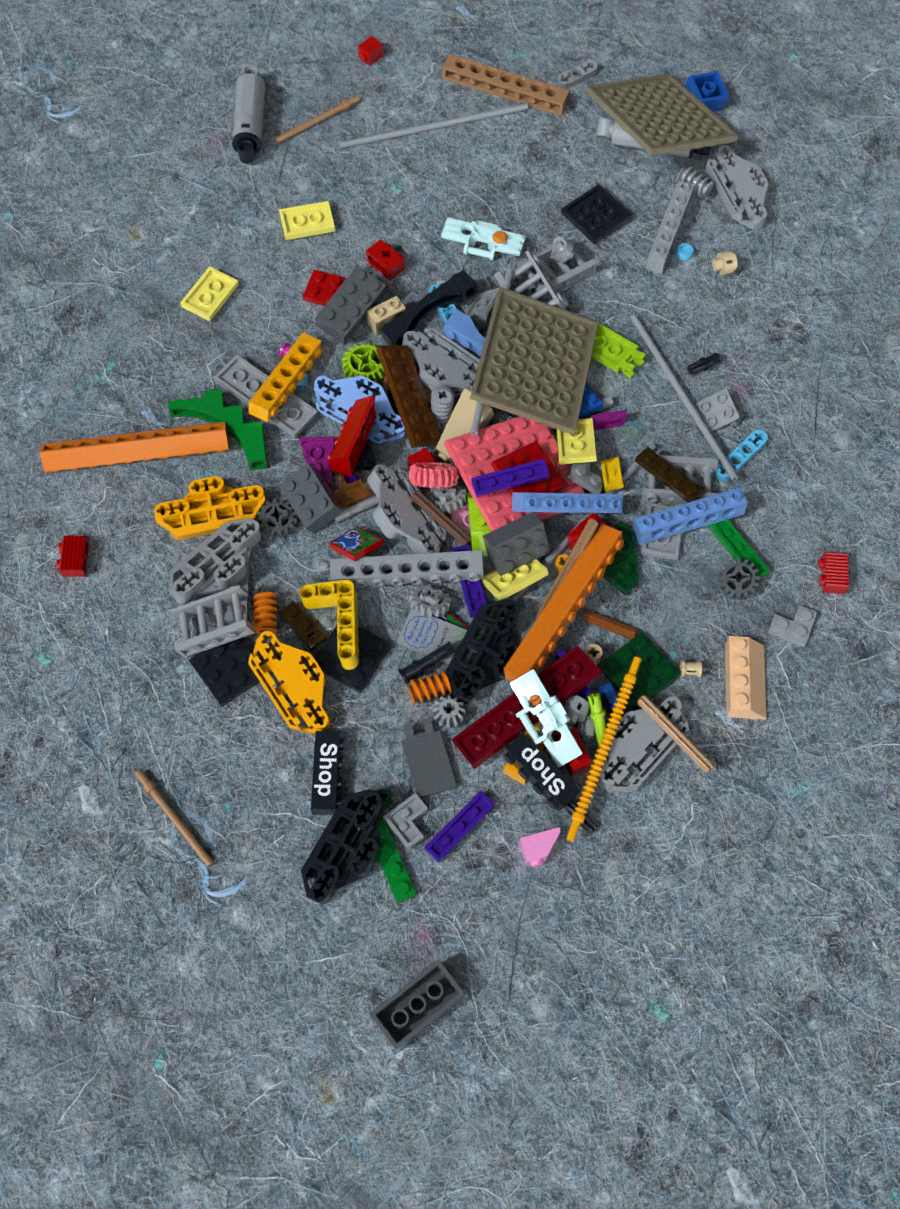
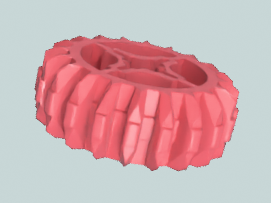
M422 462L410 466L409 478L410 483L415 486L446 488L457 485L459 472L453 464Z

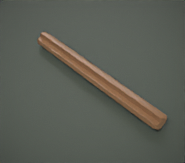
M591 518L588 520L536 615L537 618L588 545L599 525L596 520Z

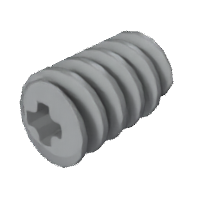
M686 166L683 167L676 178V183L680 180L694 184L692 194H697L698 198L705 199L712 190L714 181L712 180L708 183V177L702 180L704 174L701 173L697 176L698 170L692 173V166L686 169Z
M439 386L433 389L431 393V410L437 423H447L454 409V394L450 388Z

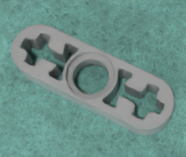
M587 60L563 72L558 76L557 86L567 90L591 78L597 73V62ZM579 73V74H581V76L577 77V76H574L573 74Z

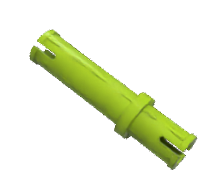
M592 693L587 696L591 710L589 714L590 718L593 719L599 747V744H602L601 739L604 738L603 734L606 733L605 728L607 727L604 717L606 712L602 708L600 693H596V696Z

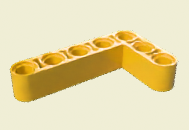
M339 580L302 586L299 590V595L305 608L318 609L337 606L338 656L344 669H354L359 663L358 603L354 584L350 580Z

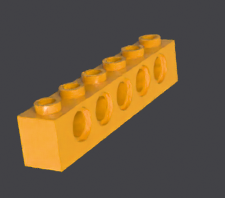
M304 332L300 335L249 401V414L266 422H269L272 417L277 415L279 407L286 403L288 395L293 393L297 383L304 379L305 372L311 370L316 358H320L323 351L321 349V340Z

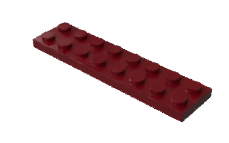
M577 645L538 674L548 694L551 697L556 695L562 704L601 675L602 672ZM514 692L451 739L473 769H476L516 739L522 732L526 731L521 719L515 715L524 709L516 693ZM531 711L526 713L533 725L539 721L538 716L533 715Z

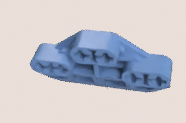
M326 376L316 378L314 390L317 398L315 404L318 412L343 424L344 421H347L348 417L347 414L339 411L340 408L348 411L350 407H353L355 400L372 395L375 396L377 418L368 439L382 445L406 437L407 434L404 426L399 428L383 419L385 415L403 425L400 416L395 414L388 399L387 389L364 376L331 380ZM325 383L333 387L334 389L342 392V394L338 395L334 393L333 391L323 387V384ZM361 384H366L367 386L375 389L376 391L381 392V394L376 395L375 393L367 390L366 388L361 387ZM321 397L325 398L328 401H330L331 398L334 399L329 409L326 408L328 404L322 402ZM384 430L394 437L384 439L385 435L382 434V431Z

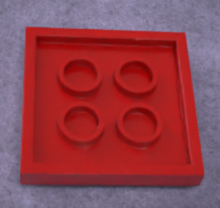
M537 441L496 459L491 464L496 472L545 459L550 476L549 479L508 489L511 495L512 492L557 493L567 486Z

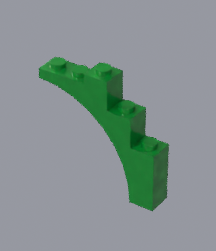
M222 389L203 391L204 397L202 398L194 397L192 399H177L168 402L171 417L198 418L211 423L226 422L227 432L235 438L243 449L249 471L268 468L262 422L252 421L244 423L242 405L225 407Z

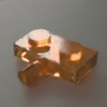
M343 474L336 476L340 487L333 494L342 508L349 507L370 497L361 479L353 483H346Z

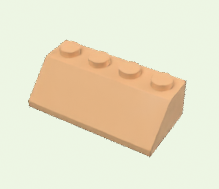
M729 636L725 643L726 717L766 720L764 645L750 637Z

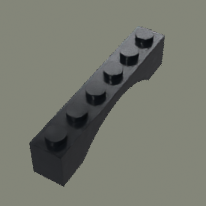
M464 269L454 274L451 279L440 284L437 289L426 294L423 299L412 304L409 309L398 314L392 321L384 324L380 329L383 339L389 346L402 345L404 334L408 331H413L420 320L428 313L444 305L466 302L477 294L476 282Z

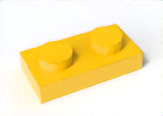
M619 457L601 461L605 491L624 488Z

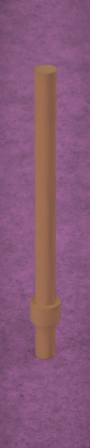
M356 95L348 100L345 99L339 102V105L274 138L275 142L279 144L342 110H348L351 105L360 101L359 96Z
M142 770L137 771L135 775L143 784L145 792L154 798L204 864L210 867L214 861L157 790L158 787L154 781H150Z

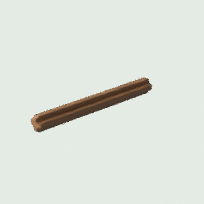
M646 695L639 698L638 705L705 773L713 769L714 764Z

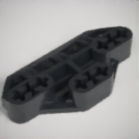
M505 598L482 605L478 609L445 671L453 696L458 698V702L468 704L479 690L505 679L504 667L502 673L499 672V667L507 656L508 650L511 651V656L508 658L505 666L518 648V645L515 644L512 628L520 611V606L517 602ZM502 606L501 609L496 608L492 617L488 616L490 614L488 608ZM508 609H511V614L507 618L506 623L502 628L503 630H500L499 625L505 618ZM482 624L490 630H485L480 640L476 638L482 628L479 625ZM467 647H470L477 651V654L472 653L468 663L464 662L466 656L470 651L467 649ZM455 670L465 675L464 677L460 676L456 685L453 681L457 675V673L454 672ZM473 674H476L477 679L472 684L471 689L467 694L468 696H463L464 691L466 690L470 681L473 678Z
M367 789L343 797L302 867L301 872L306 896L318 904L329 903L336 890L368 876L381 854L378 817L384 809L385 802L377 792ZM364 796L357 810L353 811L356 806L354 799ZM371 800H373V801L377 800V801H378V804H377V805H375V804L372 805V804L370 803V801H371ZM365 808H367L369 811L371 810L373 814L371 815L369 812L367 813L365 811ZM343 818H345V819L349 820L350 823H348V825H347L346 829L344 830L343 834L341 835V837H339V836H337V835H339V833H340V831L342 830L344 824L346 823V820L343 819ZM361 818H363V819L366 818V819H367V822H366V823H364V822L361 823V822H360V819H361ZM331 845L335 846L326 863L321 861L325 859L327 853L332 847ZM368 846H370V847L373 846L375 849H374V851L372 852V851H368V850H367V847H368ZM363 854L365 857H368L370 859L369 862L363 859L361 855ZM357 864H362L364 866L363 870H358L356 868ZM315 870L320 873L310 889L308 878H313L316 874ZM330 872L335 874L334 879L328 876ZM324 881L328 883L329 885H331V887L328 888L327 886L323 885L322 882ZM322 891L325 895L321 897L317 893Z

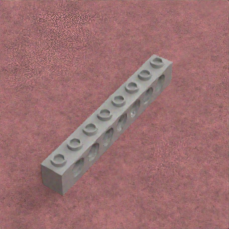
M482 550L362 557L357 561L349 558L330 559V582L350 580L356 588H363L365 586L382 587L390 584L401 586L407 583L419 585L425 582L438 584L442 581L456 583L461 580L478 581L484 579ZM462 566H468L467 569H460ZM443 567H449L448 570H441ZM424 568H430L429 571H422ZM405 569H411L408 573L403 572ZM387 570H392L389 574L384 573ZM373 571L372 574L366 575V572ZM354 572L353 575L346 576L348 573Z

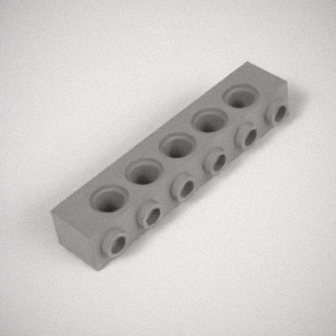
M678 180L649 253L646 269L662 274L690 203L694 184Z

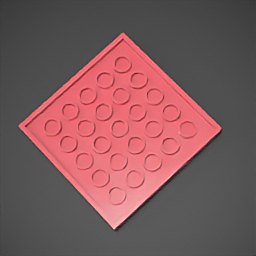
M519 416L479 429L477 435H472L470 432L445 441L444 445L491 532L531 512L512 511V495L508 490L476 498L471 478L495 472L491 466L494 460L532 442L537 441L567 484L565 489L557 493H585L580 485L567 478L570 465L559 464L558 444L548 426ZM533 512L541 521L563 514L560 512Z

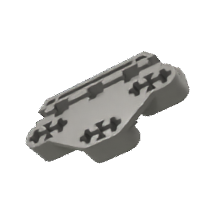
M721 145L714 152L713 156L709 158L705 169L711 180L714 181V185L732 218L752 230H760L763 228L767 217V210L763 204L769 183L760 167L735 155L730 146Z
M425 328L424 334L420 331L417 333L415 331H408L404 334L402 345L409 346L413 360L418 362L420 368L419 377L422 384L432 391L439 386L447 388L456 387L460 393L465 388L470 392L472 391L480 359L435 328Z
M382 464L376 465L369 474L367 481L379 499L378 506L373 512V518L383 534L390 539H395L398 535L407 537V543L414 554L440 553L441 544L446 539L447 531L411 499L413 493L419 489L410 483L408 472L398 468L394 473L392 468L388 469L387 466Z
M252 518L226 522L170 570L169 592L176 602L185 605L196 596L218 593L229 589L231 586H235L247 575L252 547L261 540L259 523Z
M668 697L657 707L664 714L668 708L673 707L666 716L673 723L680 717V723L677 727L687 735L689 727L688 720L685 721L684 707L678 698ZM643 709L627 712L619 720L618 730H615L616 735H613L614 740H611L613 744L609 745L611 750H609L608 763L602 768L601 776L598 777L599 786L608 793L637 790L678 745ZM627 722H633L623 732L622 737L615 738V736L617 737L621 733V731H623L626 728ZM663 736L665 739L658 746V748L660 749V751L658 752L651 746V744L653 743L655 745ZM644 756H646L647 759L640 766V768L642 769V771L640 772L633 766V764L635 763L637 765L641 761V759ZM617 763H624V765H620L617 771L613 773L611 779H604V777L607 778L611 774V771L613 772V770L616 768ZM626 776L630 777L628 779L629 786H615L616 784L619 785Z

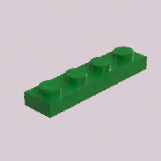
M728 519L708 526L736 562L740 558L742 563L746 559L748 560V565L754 563L755 567L753 570H759V573L755 576H760V579L770 573L767 566ZM743 568L745 573H750L747 569Z
M385 820L379 821L381 854L378 860L397 904L415 897L416 892Z

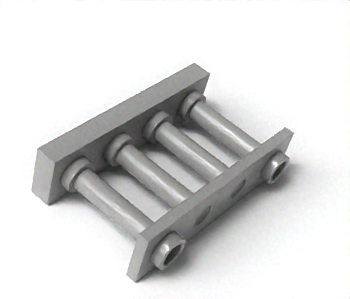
M574 235L565 239L572 243L574 250L572 258L579 266L570 269L565 262L559 263L556 261L565 274L556 276L546 264L552 260L550 258L552 247L536 254L541 262L538 265L551 280L549 283L556 294L585 280L596 272L597 262L594 259L584 261L574 249ZM529 259L522 260L519 264H517V268L526 263ZM534 266L526 270L520 276L526 274L528 278H530L533 275H535L532 272V270L535 269ZM540 280L534 283L536 292L545 286ZM548 292L539 298L538 301L543 302L551 298L552 295Z
M527 250L525 253L529 260L513 271L511 283L532 266H534L537 273L517 288L510 286V291L520 294L542 279L545 286L531 295L530 298L538 300L550 292L553 299L546 304L558 305L561 309L565 310L566 308L562 304L564 299L560 293L556 294L538 265L541 263L535 254L531 255ZM499 271L494 276L503 288L505 276Z
M659 455L681 473H685V476L692 481L693 474L704 475L705 491L699 499L719 494L711 493V475L716 474L718 459ZM649 473L648 488L643 489L642 501L649 503H687L668 487L667 490L656 489V478Z
M240 585L231 586L227 590L171 609L170 614L181 622L183 636L181 642L174 644L175 651L186 658L254 634V626L246 619L243 620L240 602L241 598L248 596V592ZM233 602L236 621L226 626L223 605ZM215 608L218 628L208 632L205 611ZM198 614L200 634L191 638L188 617Z

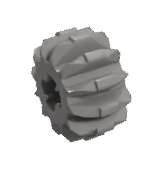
M450 694L447 696V699L441 696L440 702L435 701V708L432 709V713L435 714L434 721H440V727L444 724H447L448 729L451 727V724L457 727L458 721L463 722V715L466 714V710L463 709L464 702H458L457 697L451 699ZM448 709L451 710V714L447 713Z

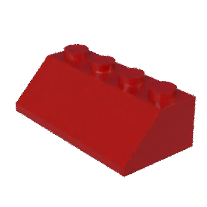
M372 395L355 400L353 407L349 408L347 421H344L341 426L340 437H336L335 448L328 455L327 461L329 462L330 470L352 476L377 418L375 396Z

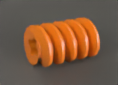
M262 592L253 597V626L255 633L261 634L264 631H270L274 635L277 633V630L274 628L277 626V622L274 621L277 619V615L274 613L277 612L275 606L278 603L274 599L278 597L275 593Z
M444 671L440 672V678L434 673L432 679L427 675L425 676V682L420 677L417 680V684L414 680H410V686L408 685L413 705L416 704V698L422 703L424 696L431 700V694L438 698L439 692L443 696H446V690H449L451 693L450 683Z

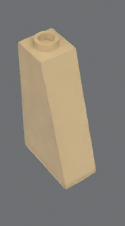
M466 388L462 391L436 446L439 453L438 457L444 462L449 461L453 463L444 445L445 441L471 432L477 401L470 399L471 392ZM484 404L479 429L484 428L495 416L493 409Z

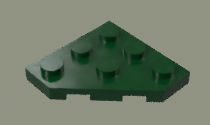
M621 521L614 529L622 532L624 544L622 549L616 552L612 564H608L603 578L626 596L638 584L639 580L635 532Z

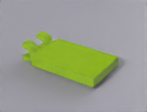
M598 323L591 358L616 373L622 370L625 376L631 379L635 374L633 371L635 365L631 364V361L633 360L636 365L642 367L645 363L643 359L646 354L638 351V345Z

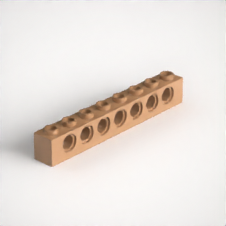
M449 54L442 67V79L521 104L527 103L528 106L562 116L568 104L569 90L460 56Z

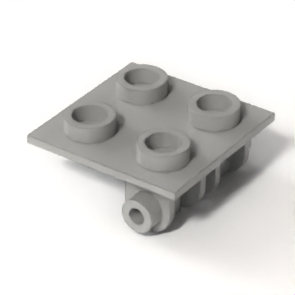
M727 388L694 404L710 432L725 425L734 427L737 425V419L740 418Z

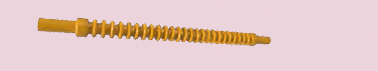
M634 657L628 674L624 676L623 687L620 688L621 692L618 693L619 697L616 698L617 703H614L615 708H612L614 713L610 714L612 718L608 719L610 723L606 724L608 728H605L606 733L603 734L604 738L601 739L602 744H599L600 749H597L598 754H595L596 759L593 760L594 764L591 765L592 770H589L590 775L587 776L588 780L585 781L586 786H583L584 791H581L580 802H577L578 807H575L576 812H573L571 817L573 821L566 837L568 841L574 842L579 826L584 822V814L587 813L586 809L589 808L587 804L591 803L590 798L593 797L591 793L595 792L593 788L597 787L596 782L599 781L597 777L601 776L599 772L603 771L602 766H605L603 761L607 760L605 756H608L609 753L607 751L611 750L609 745L613 744L611 740H614L613 735H616L615 730H618L617 725L620 724L619 720L622 719L621 715L624 714L623 710L626 709L625 705L628 704L627 699H630L628 694L632 693L630 689H633V685L636 683L637 678L635 676L641 663V658Z

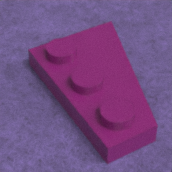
M300 437L299 440L306 463L318 468L328 486L332 488L333 471L330 470L327 460L329 453L333 452L335 448V437Z

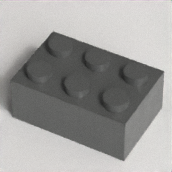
M309 463L279 485L305 529L317 533L344 512L319 469Z
M533 512L483 535L490 565L500 576L550 552L544 524Z

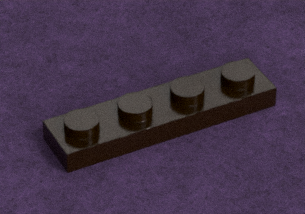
M649 447L636 457L635 462L687 503L698 500L704 494L705 490Z

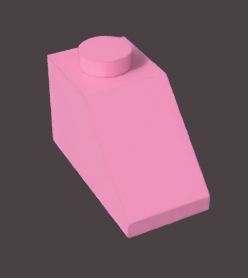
M560 827L520 838L519 846L526 867L532 866V868L544 864L543 862L547 860L560 835Z

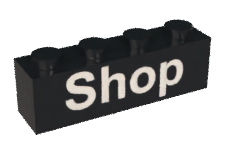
M315 731L311 796L312 815H333L341 802V796H338V789H342V777H339V770H343V757H340V750H344V738H341L340 731Z
M523 732L501 752L506 762L514 765L523 779H528L533 785L534 791L539 795L542 794L552 809H557L559 812L580 792Z

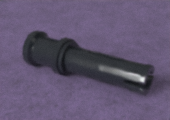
M450 641L420 660H412V663L405 668H399L398 671L405 683L408 684L411 679L418 675L422 676L425 673L424 670L450 654L455 653L456 651L451 647Z

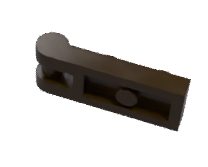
M294 601L278 612L279 616L310 651L316 649V645L320 642L323 643L327 640L323 632L314 625ZM315 635L313 639H309L310 636Z

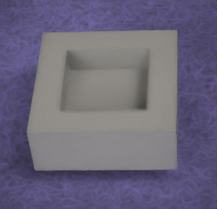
M587 716L584 722H579L577 730L582 741L587 742L594 735V723L590 716Z

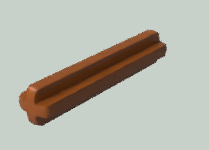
M585 610L581 617L582 621L628 639H633L637 633V630L588 610Z

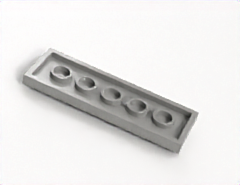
M237 354L213 377L214 382L248 406L251 398L268 378L265 373ZM290 393L286 403L279 407L277 415L269 421L295 439L318 416V411L293 393Z

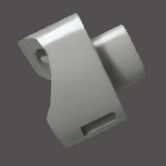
M561 236L555 237L550 258L559 263L571 260L574 255L572 243Z
M577 695L570 697L562 705L571 720L567 723L575 725L576 722H584L589 713V703Z

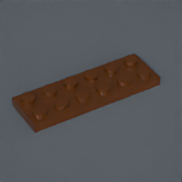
M379 346L376 351L411 448L437 446L441 434L409 346Z

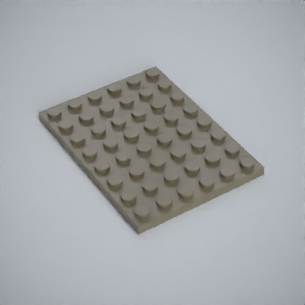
M670 73L589 85L586 88V93L650 156H658L665 153L671 154L689 149H700L701 147L718 144H729L738 139V134Z
M499 287L470 399L573 435L577 427L598 322Z

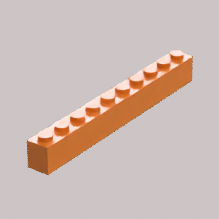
M226 422L45 443L41 444L39 454L44 472L50 471L54 473L66 469L94 468L98 465L111 466L122 462L150 461L155 458L167 459L171 456L184 457L189 454H205L212 451L223 452L229 449V439Z
M601 524L504 667L506 679L513 682L533 669L537 673L539 668L545 665L547 656L555 650L558 639L565 635L568 624L574 621L576 612L584 606L586 597L594 591L596 582L604 576L605 569L608 564H612L616 552L622 549L624 540L621 531Z

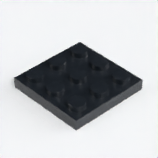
M597 184L561 208V214L593 244H596L632 219V214L600 184Z
M336 625L314 659L323 673L361 694L391 649V644L358 626L359 663L354 669H344L338 656Z
M245 637L200 652L189 659L190 664L221 707L260 682L248 664L250 654L253 655L254 649Z

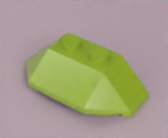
M466 490L471 551L482 550L483 558H487L488 554L483 535L490 533L491 530L469 490Z

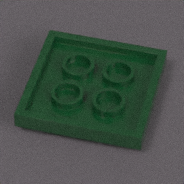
M640 632L598 665L603 675L621 692L620 688L623 687L624 676L628 674L634 657L641 658V663L635 676L637 678L636 683L633 685V689H630L632 693L628 694L630 699H627L635 710L640 708L637 703L640 697L646 695L651 700L681 675L643 632Z

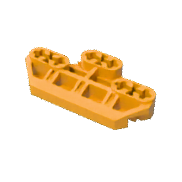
M213 476L192 481L189 484L190 492L183 499L157 504L154 508V514L157 524L168 530L170 535L177 540H184L213 534L224 523L248 518L257 521V512L261 510V506L266 504L263 488L258 485L233 489L224 485L221 477Z
M270 631L262 632L256 640L253 655L250 654L248 664L289 728L310 734H315V731H327L331 726V721L322 708L323 691L326 684V677L310 653L280 643ZM267 639L271 640V643L281 656V660L278 661L277 657L267 644ZM258 652L261 653L265 660L269 658V661L262 666H259L261 660L257 656ZM304 660L308 661L317 677H319V681L316 682L303 663ZM271 672L274 673L279 682L284 681L283 684L279 685L275 689L273 686H275L276 683L269 674ZM286 694L289 696L294 705L296 703L299 704L290 711L288 710L290 708V705L284 697V695ZM309 702L312 703L314 709L323 720V725L319 724L307 704ZM302 716L307 726H313L314 728L309 729L299 727L298 725H300L301 722L298 718Z

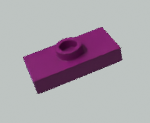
M626 410L591 415L590 418H593L594 430L625 426L627 419Z

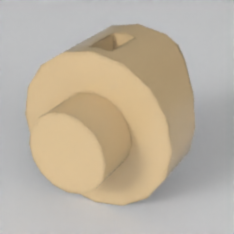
M730 251L719 252L716 259L712 261L714 271H719L721 275L731 274L738 267L736 254Z

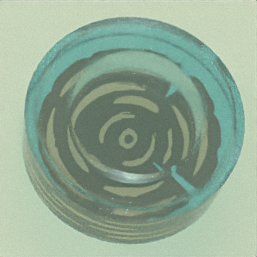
M626 422L622 426L621 435L627 440H634L638 437L640 428L635 422Z

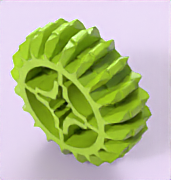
M362 342L361 346L355 344L354 348L349 347L348 352H345L342 359V370L345 378L364 376L376 383L383 381L385 373L376 351L378 348L377 344L371 346L370 342L367 345H364Z

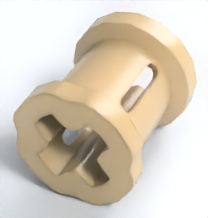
M590 644L586 647L585 654L598 665L603 653L602 648L597 644Z
M681 660L680 677L688 675L701 678L702 661L685 662V660Z

